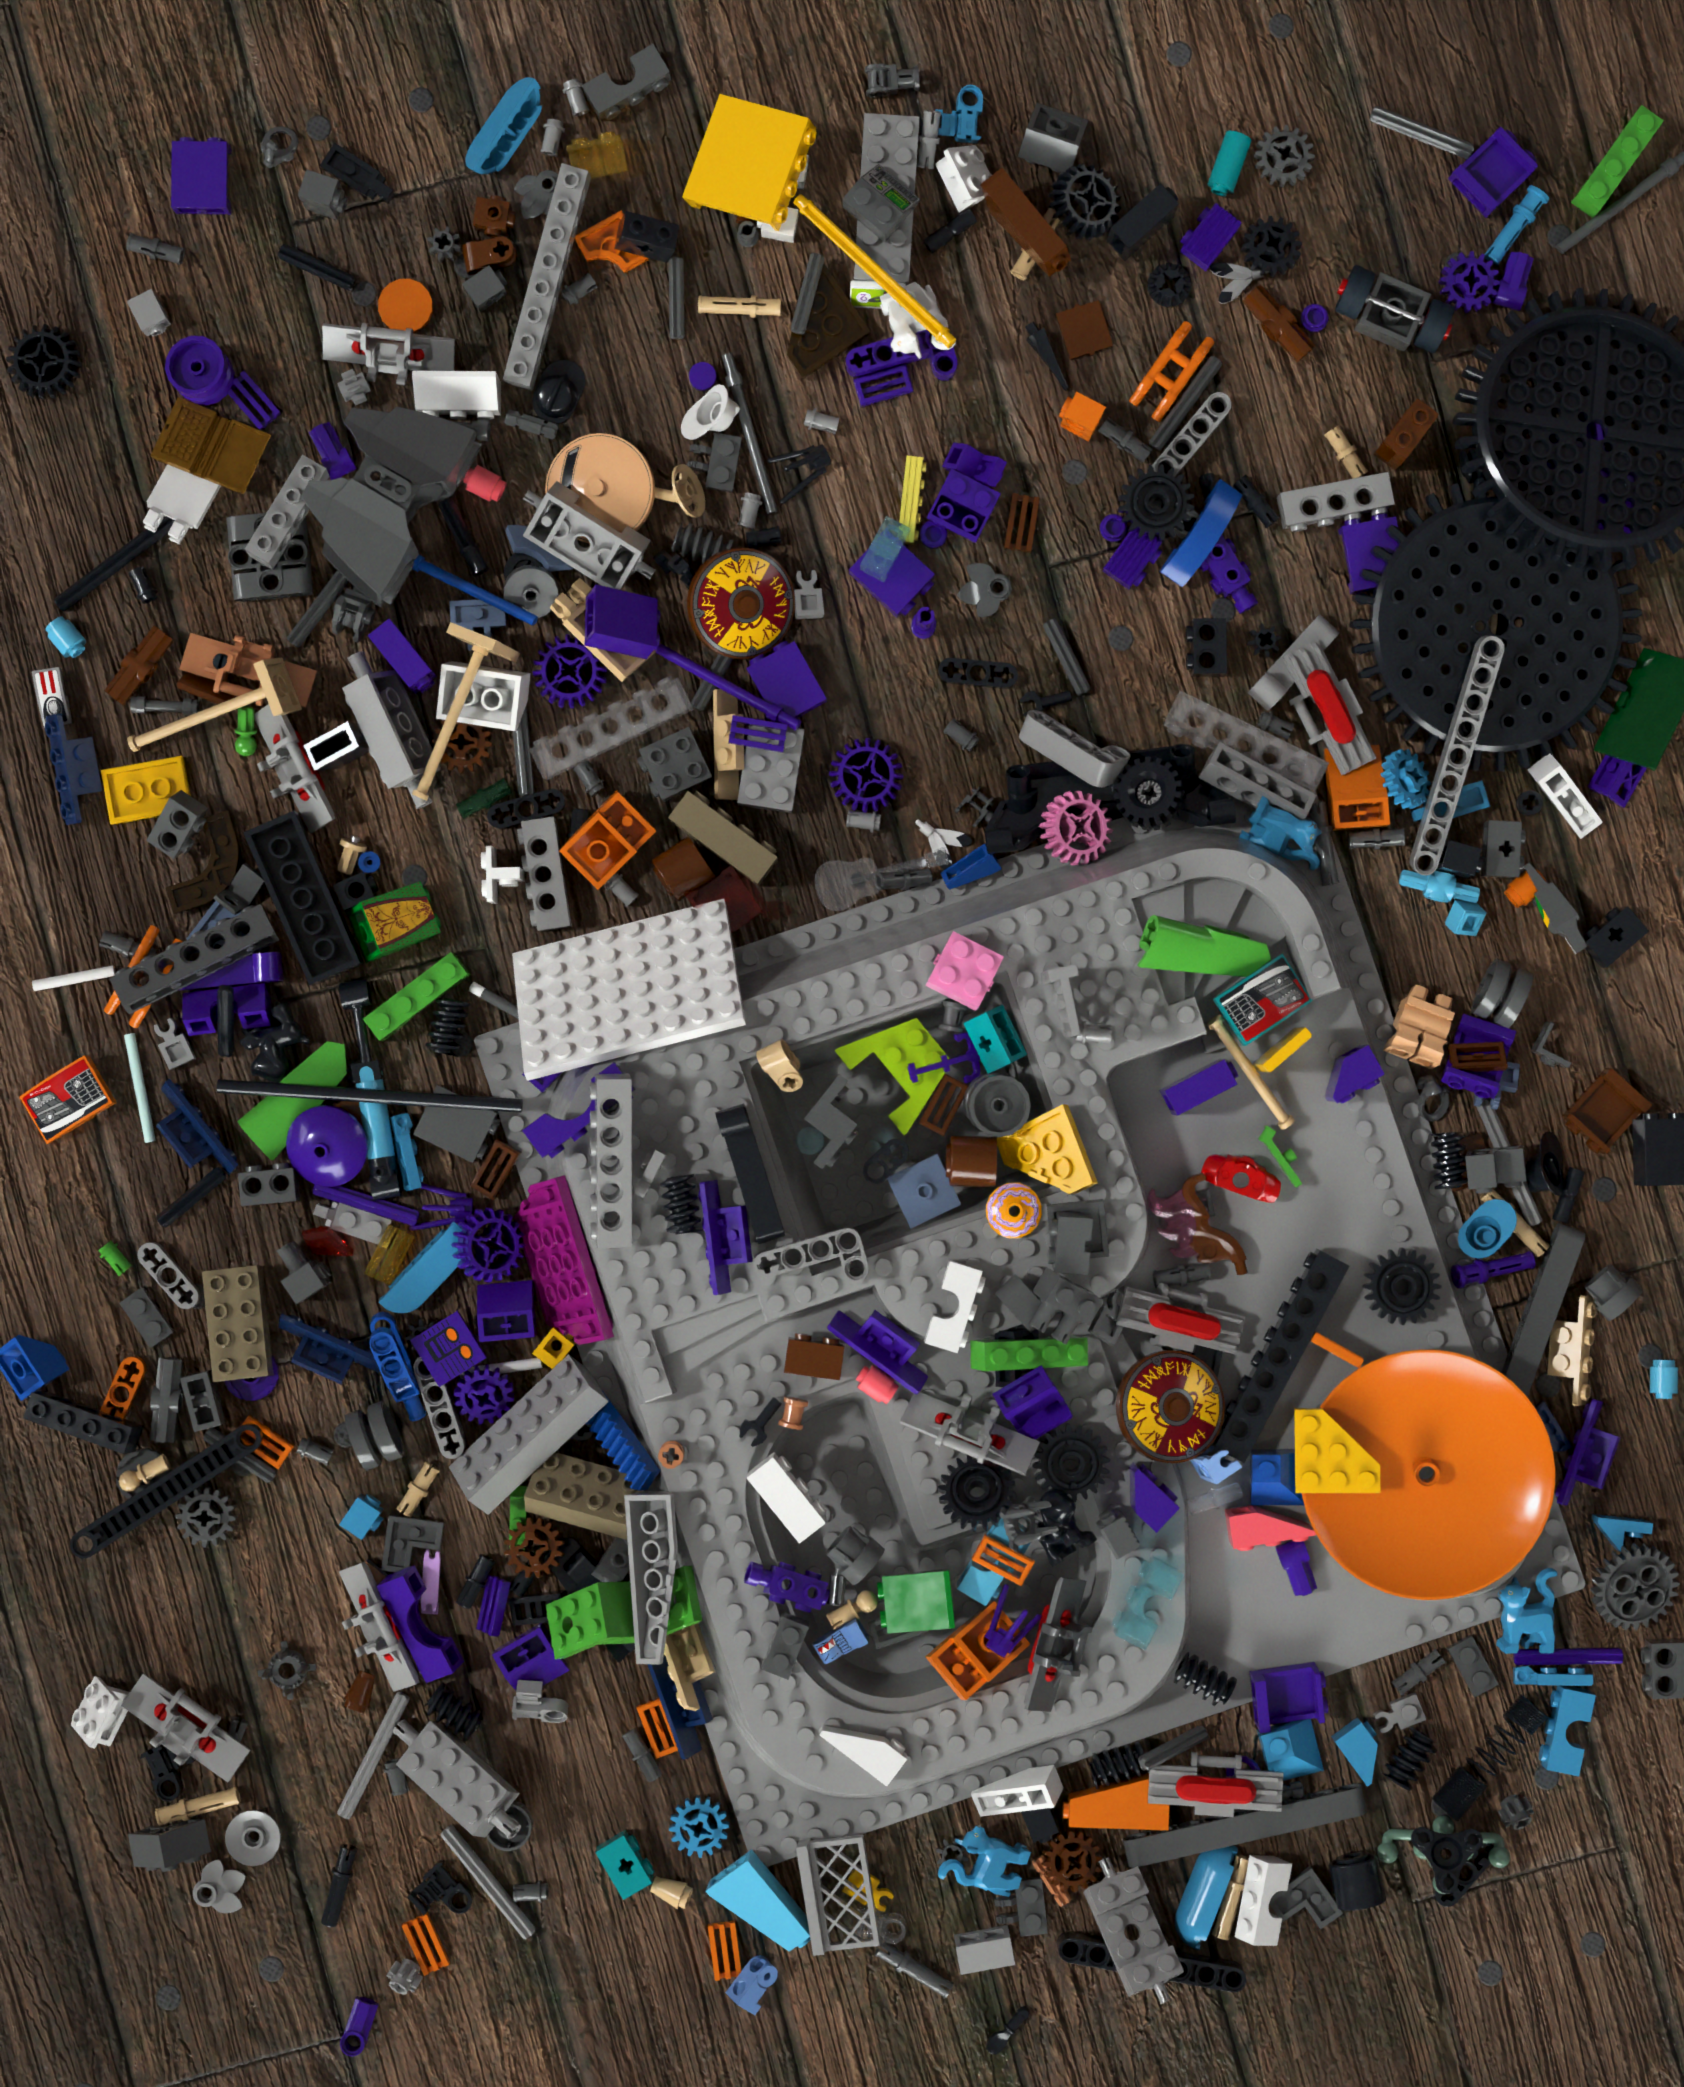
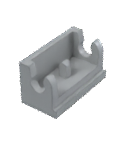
M1008 1925L954 1935L961 1975L1015 1965Z

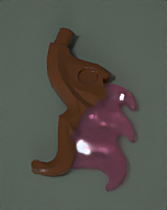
M1204 1173L1195 1174L1187 1178L1183 1183L1182 1189L1168 1198L1156 1197L1155 1190L1151 1189L1147 1197L1148 1206L1155 1215L1162 1217L1168 1224L1166 1229L1158 1227L1157 1230L1163 1237L1180 1244L1178 1249H1169L1174 1256L1188 1258L1198 1253L1199 1255L1196 1257L1197 1262L1207 1264L1221 1260H1231L1235 1265L1237 1275L1248 1273L1245 1263L1247 1258L1238 1241L1229 1233L1208 1224L1210 1215L1195 1192L1196 1184L1206 1179Z

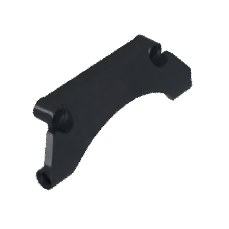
M1177 744L1175 746L1128 751L1130 753L1128 764L1131 767L1136 765L1135 759L1140 758L1144 762L1145 757H1152L1154 761L1160 758L1165 763H1170L1178 772L1186 787L1184 788L1186 799H1183L1185 807L1183 810H1178L1180 815L1177 818L1178 820L1199 827L1236 823L1233 798L1229 799L1220 789L1200 779V775H1197L1195 749L1193 746ZM1054 761L1009 767L1006 770L1009 800L999 802L985 828L987 853L995 854L1023 850L1042 834L1046 833L1045 829L1039 827L1040 823L1046 822L1041 816L1042 813L1049 812L1046 806L1048 803H1054L1056 796L1061 795L1063 797V794L1068 791L1072 792V794L1075 791H1082L1083 796L1087 793L1092 794V801L1095 799L1101 800L1100 809L1108 808L1105 814L1120 813L1113 794H1116V791L1113 789L1114 784L1102 788L1093 786ZM1151 788L1150 792L1144 793L1148 801L1152 797H1157L1153 788ZM1072 806L1065 810L1069 814L1073 813L1075 816L1083 813L1081 809Z

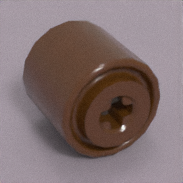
M689 836L652 859V863L655 866L653 871L669 895H674L678 901L715 878L714 873Z
M951 1136L950 1144H946V1177L949 1178V1185L995 1187L997 1176V1137Z

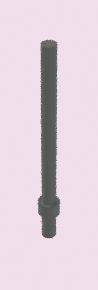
M1684 151L1673 159L1668 158L1660 164V168L1557 244V250L1561 254L1565 253L1664 178H1670L1679 171V167L1684 164Z
M726 353L722 355L727 373L725 377L728 389L732 390L735 403L740 407L738 414L767 514H773L778 512L742 389V385H744L742 375L737 371L733 354Z

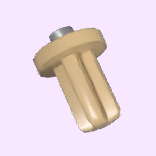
M351 835V839L341 838L340 845L344 849L337 869L341 873L351 875L359 853L366 852L367 846L360 843L361 838Z

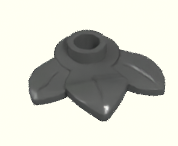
M545 170L539 173L538 176L526 175L517 182L514 190L524 196L521 204L524 219L535 218L543 212L546 216L548 215L558 178L556 172ZM547 179H551L553 182V186L550 189L544 188V182Z
M970 564L966 568L971 581L960 589L957 596L966 604L977 605L978 617L991 616L998 610L1000 602L1006 600L1011 594V582L1005 575L995 574L994 570L987 564ZM1001 584L1003 591L1000 593L994 592L993 585Z

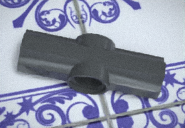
M172 1357L158 1358L156 1386L153 1387L150 1408L153 1411L150 1440L175 1442L178 1413L181 1412L183 1403V1389H181L180 1378H182L184 1359Z

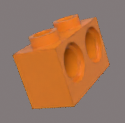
M1076 392L1073 399L1069 396L1067 397L1058 416L1062 418L1060 427L1089 442L1106 407Z

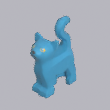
M1262 796L1255 812L1252 811L1248 818V821L1252 824L1249 833L1242 830L1239 838L1249 840L1291 861L1307 860L1309 861L1310 870L1317 869L1320 865V859L1313 852V844L1317 836L1321 834L1317 824L1311 820H1299L1287 811L1269 805L1268 799ZM1294 839L1302 849H1291L1288 845L1289 840Z
M1554 1568L1541 1570L1537 1575L1535 1582L1537 1590L1545 1597L1542 1602L1525 1605L1531 1588L1522 1587L1516 1577H1513L1511 1584L1498 1591V1598L1504 1606L1501 1615L1503 1636L1497 1639L1496 1646L1505 1654L1518 1652L1522 1634H1526L1521 1639V1646L1524 1649H1529L1534 1643H1541L1539 1645L1540 1653H1554L1553 1605L1555 1598L1554 1591L1546 1584L1548 1578L1557 1576V1571Z
M976 1825L972 1831L966 1833L964 1839L955 1840L957 1844L966 1848L968 1853L979 1854L970 1875H966L963 1864L955 1859L943 1862L938 1870V1877L940 1879H944L948 1871L953 1870L957 1882L963 1886H974L985 1891L989 1890L997 1895L1009 1897L1011 1894L1010 1890L1019 1889L1022 1878L1014 1872H1011L1009 1875L1004 1874L1007 1863L1027 1864L1031 1852L1026 1849L1027 1846L1020 1842H1017L1012 1847L999 1838L988 1837L984 1827Z

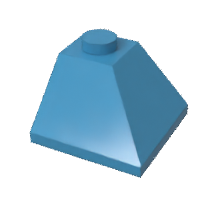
M1311 1719L1270 1726L1271 1732L1259 1733L1257 1729L1267 1771L1283 1772V1781L1324 1771Z

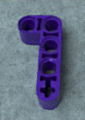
M923 330L915 333L918 337L922 358L919 359L915 353L893 352L890 345L893 337L850 350L846 357V370L850 376L860 378L928 358L934 376L939 380L947 381L955 375L958 363L954 347L949 350H940L934 347L929 340L932 334L928 330ZM880 350H888L891 352L892 357L887 361L880 360L877 357V353ZM869 353H872L874 365H870V360H868ZM855 358L862 362V368H857V365L854 364ZM941 360H947L952 364V369L944 372L938 368L937 364Z
M267 952L249 955L178 991L216 988L220 985L237 986L284 981L282 954L279 952Z

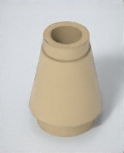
M656 1876L650 1892L676 1909L679 1907L686 1909L693 1888L689 1887L686 1882Z

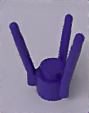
M421 1183V1189L456 1199L450 1200V1205H423L422 1209L450 1211V1216L455 1217L419 1223L415 1226H410L409 1229L413 1231L448 1225L452 1222H465V1215L472 1214L473 1198H466V1193H456Z
M1008 1584L1003 1586L990 1628L984 1636L988 1639L985 1646L1005 1658L1007 1653L1010 1654L1016 1644L1041 1619V1615L1037 1614L1014 1637L1013 1634L1028 1614V1610L1025 1609L1015 1620L1008 1632L1002 1628H999L997 1632L995 1631L1009 1589Z

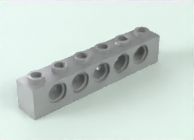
M595 1074V1082H590V1100H595V1111H590V1128H595V1139H590V1156H595V1167H590V1183L595 1184V1195H590V1210L595 1212V1222L590 1223L591 1240L596 1239L597 1248L632 1247V1079L630 1074ZM607 1099L618 1101L617 1107L612 1111L603 1109V1103ZM608 1127L618 1129V1134L612 1139L603 1137V1132ZM608 1155L618 1157V1162L612 1167H607L603 1164L604 1158ZM615 1183L618 1185V1190L614 1194L608 1195L603 1192L605 1185ZM615 1211L618 1213V1217L613 1222H606L603 1220L605 1213Z

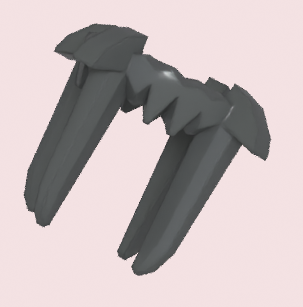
M1028 1496L1022 1504H1014L1008 1510L1004 1507L1001 1508L999 1514L1004 1519V1528L1009 1538L1010 1549L1017 1552L1018 1546L1037 1540L1044 1541L1046 1535L1059 1531L1058 1526L1038 1528L1037 1524L1040 1520L1036 1519L1038 1515L1035 1514V1511L1051 1507L1052 1504L1049 1501L1033 1502L1034 1498ZM1020 1517H1024L1026 1520L1027 1528L1025 1532L1021 1531L1018 1526Z
M281 1641V1651L272 1656L267 1669L258 1670V1677H261V1679L270 1678L275 1686L283 1689V1696H287V1700L294 1698V1688L299 1687L304 1682L308 1671L316 1670V1664H307L305 1658L300 1653L289 1649L287 1641ZM281 1664H292L295 1669L294 1675L290 1678L283 1677L279 1671Z

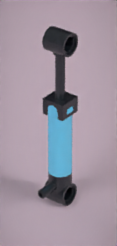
M368 979L339 983V993L343 1009L353 1010L361 1063L351 1064L354 1084L356 1083V1088L385 1090L382 1060H371L367 1028L363 1020L365 1018L363 1007L372 1005ZM359 1102L362 1126L368 1143L369 1180L373 1200L402 1196V1185L396 1164L387 1104Z

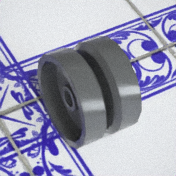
M1495 958L1479 984L1472 1002L1471 1013L1482 1018H1487L1493 1013L1494 1023L1509 1028L1518 1017L1528 997L1533 982V973L1518 968L1511 974L1510 963Z
M993 1071L989 1074L983 1073L971 1081L965 1090L963 1099L965 1115L971 1124L991 1136L1003 1137L1012 1135L1021 1129L1029 1118L1031 1104L1028 1092L1022 1083L1005 1073ZM997 1100L1001 1102L999 1108L994 1107V1102Z
M383 1400L369 1405L367 1415L360 1409L345 1415L346 1428L359 1462L366 1471L380 1466L382 1455L389 1462L404 1456V1448L397 1425L387 1404Z

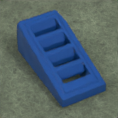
M984 843L940 874L947 888L951 890L1002 870V867L994 854L987 853L986 843Z

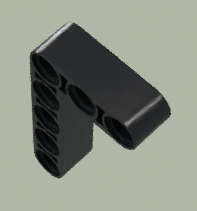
M745 1104L715 1112L722 1137L725 1138L758 1245L785 1237L783 1225Z

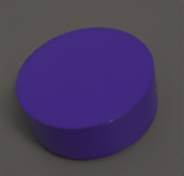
M696 363L689 371L690 383L698 391L710 390L716 383V371L709 363Z
M927 521L921 527L920 540L924 546L930 549H937L946 542V528L932 521Z

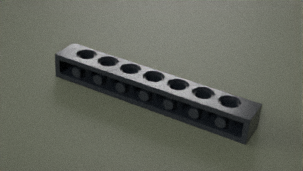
M1317 1248L1314 1253L1310 1251L1303 1263V1267L1306 1269L1302 1277L1297 1276L1290 1287V1291L1293 1293L1288 1302L1283 1301L1277 1312V1316L1280 1318L1275 1327L1271 1325L1268 1328L1263 1339L1266 1341L1262 1352L1257 1350L1253 1356L1250 1365L1254 1367L1249 1376L1244 1375L1237 1387L1240 1393L1236 1400L1231 1399L1224 1413L1227 1417L1212 1444L1218 1450L1229 1451L1227 1455L1242 1463H1245L1349 1268V1265ZM1316 1273H1322L1325 1279L1323 1285L1318 1288L1312 1287L1311 1277ZM1302 1298H1309L1311 1300V1308L1307 1312H1300L1297 1308V1304ZM1291 1322L1297 1323V1334L1292 1337L1286 1336L1284 1333L1285 1326ZM1276 1347H1282L1285 1350V1356L1281 1361H1273L1271 1358V1352ZM1262 1372H1270L1272 1374V1381L1266 1386H1261L1258 1383V1377ZM1251 1396L1257 1397L1259 1399L1258 1407L1254 1410H1247L1245 1408L1246 1399ZM1237 1421H1243L1246 1424V1430L1240 1435L1233 1434L1231 1430L1232 1425Z

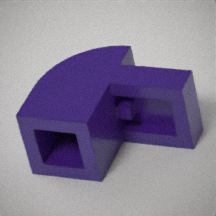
M953 442L942 467L949 472L952 468L987 487H996L997 482L1003 476V470L1007 462L1000 457L984 455L968 444Z

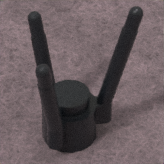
M823 444L817 447L812 445L806 449L767 459L768 463L803 456V459L785 466L784 471L795 469L804 464L807 465L810 471L815 469L811 475L780 500L781 504L786 503L814 479L827 472L825 467L831 465V459Z

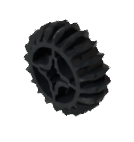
M1079 164L1077 167L1071 166L1066 172L1059 174L1057 180L1053 182L1051 186L1053 191L1048 196L1053 202L1050 203L1048 208L1055 209L1056 213L1053 214L1052 218H1059L1061 221L1058 228L1067 227L1066 235H1071L1075 232L1076 239L1083 237L1086 240H1091L1094 237L1099 238L1117 222L1119 218L1117 213L1122 208L1117 202L1120 201L1122 196L1115 195L1114 191L1117 190L1118 186H1111L1112 176L1105 178L1103 176L1104 169L1095 171L1094 165L1085 167L1084 164ZM1073 183L1081 184L1080 189L1075 192L1070 191ZM1095 212L1100 213L1097 221H1089L1092 214Z
M44 324L40 332V329L33 325L31 334L26 329L22 330L24 335L22 340L17 336L14 337V341L18 344L17 347H8V350L14 354V356L6 357V361L13 364L7 368L8 373L15 374L11 381L14 384H19L18 389L25 392L28 390V395L32 398L38 393L39 398L45 400L48 392L52 399H56L57 390L63 395L66 394L64 386L67 384L73 388L75 385L70 380L71 377H80V374L74 370V368L82 367V363L75 360L81 356L79 350H74L77 343L74 340H69L70 335L67 332L61 333L60 328L57 326L50 330V327ZM50 342L61 346L64 359L53 356ZM38 344L37 350L34 353L27 354L33 346ZM45 357H46V358L49 359L50 361H49V362H45L44 365H43V367H42L39 363H40V362H43V361L45 360ZM24 365L36 369L38 382H34L27 377ZM61 370L59 375L51 380L53 372Z

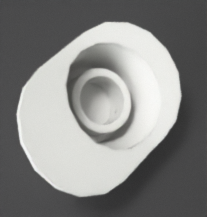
M718 384L712 387L705 396L687 411L682 420L681 433L684 438L693 440L704 435L708 430L724 431L730 426L740 407L728 397L726 387Z

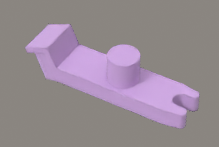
M429 1549L426 1550L424 1555L422 1580L427 1589L421 1596V1614L438 1615L441 1565L439 1550L436 1551L435 1557L430 1556Z

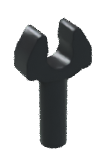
M1030 691L1019 702L1033 701L1036 705L1034 710L1042 712L1046 707L1070 702L1072 698L1070 691L1040 697L1035 691ZM1028 711L1023 714L1024 717L1027 716Z
M773 1397L756 1420L749 1421L745 1419L741 1424L739 1437L742 1438L749 1429H754L757 1431V1436L753 1439L751 1446L754 1447L763 1443L767 1438L764 1427L782 1403Z

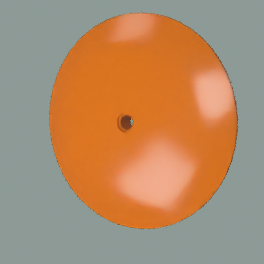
M1436 1349L1409 1350L1386 1355L1371 1361L1346 1377L1331 1391L1319 1407L1323 1408L1380 1463L1381 1493H1302L1306 1513L1322 1545L1345 1570L1367 1585L1388 1594L1417 1600H1440L1467 1595L1496 1582L1510 1572L1524 1559L1542 1533L1549 1517L1555 1489V1463L1550 1438L1541 1417L1527 1396L1509 1378L1488 1364L1470 1356ZM1425 1466L1434 1469L1433 1475L1428 1479H1423L1419 1476L1420 1469Z

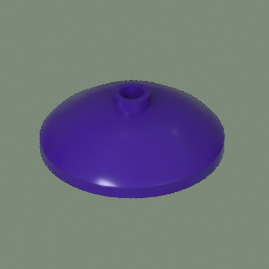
M319 1105L305 1110L293 1121L287 1134L286 1149L293 1168L305 1180L319 1186L334 1187L349 1182L361 1171L366 1162L368 1143L364 1129L353 1115L336 1106ZM318 1147L324 1148L325 1155L318 1152Z

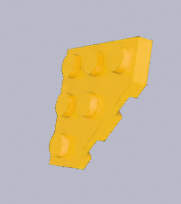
M1062 1104L1025 1123L1021 1129L1012 1135L997 1137V1146L1006 1166L1027 1173L1028 1176L1058 1187L1061 1191L1068 1194H1076L1098 1183L1068 1105Z
M1294 1408L1295 1493H1381L1380 1463L1323 1408Z

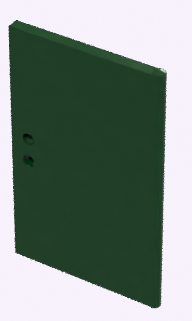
M1643 648L1636 667L1633 668L1626 682L1627 690L1621 693L1614 707L1615 710L1610 715L1593 750L1655 771L1684 713V659Z

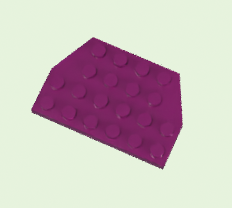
M565 1175L530 1185L528 1189L530 1195L528 1199L522 1201L520 1211H517L514 1221L520 1224L517 1231L525 1234L520 1240L526 1245L523 1247L546 1324L552 1328L555 1327L563 1335H572L574 1342L578 1345L614 1337L612 1331L613 1323L607 1315L604 1305L605 1297L596 1279V1268L591 1262L588 1244L582 1233L579 1217L575 1210Z

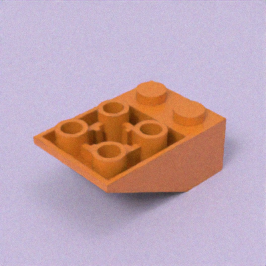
M1370 745L1376 759L1342 776L1328 748L1324 749L1329 825L1332 826L1333 831L1378 828L1390 825L1387 788L1383 787L1385 778L1381 776L1384 770L1381 766L1382 759L1379 745Z

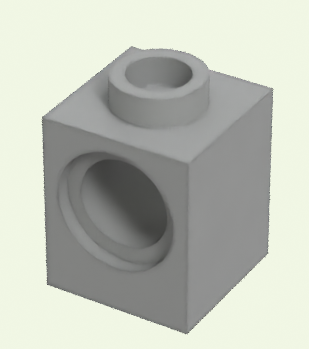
M152 289L127 301L141 331L146 336L160 335L166 331L167 326L171 325L165 310Z

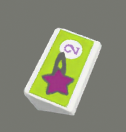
M851 281L850 302L854 308L881 309L880 296L887 292L876 281ZM897 282L905 289L906 284Z

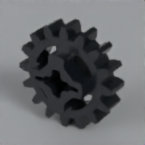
M1269 216L1266 223L1259 218L1256 226L1252 224L1249 226L1248 233H1245L1242 239L1245 244H1243L1241 252L1248 253L1244 258V262L1252 261L1253 264L1250 270L1253 271L1258 267L1261 269L1260 276L1269 271L1271 278H1274L1277 271L1283 276L1287 271V267L1290 269L1294 268L1295 260H1298L1301 255L1298 250L1301 248L1302 242L1295 241L1300 233L1299 231H1290L1292 223L1285 226L1283 225L1282 217L1279 218L1278 222H1274L1273 217ZM1259 236V244L1254 248V240ZM1287 246H1289V254L1285 258L1284 250Z

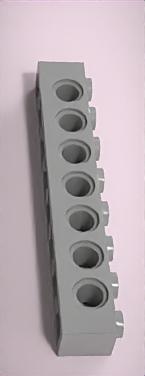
M561 163L503 380L507 384L532 391L534 389L591 180L588 170Z

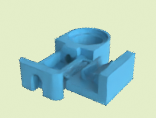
M966 85L960 90L956 99V111H952V114L943 113V110L935 109V111L941 112V128L938 129V135L955 136L956 142L978 143L981 136H977V119L983 109V94L977 86ZM966 92L974 93L977 97V103L973 106L966 105L962 99L963 94Z

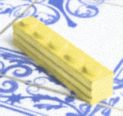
M908 455L906 457L897 537L902 544L914 545V541H918L919 531L916 530V524H920L921 514L918 513V507H922L923 499L919 495L920 490H924L925 480L921 479L922 473L926 472V462H923L924 457Z

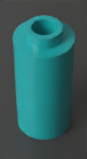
M1226 131L1207 183L1212 188V193L1226 197L1227 194L1234 192L1252 141L1247 135L1237 131Z

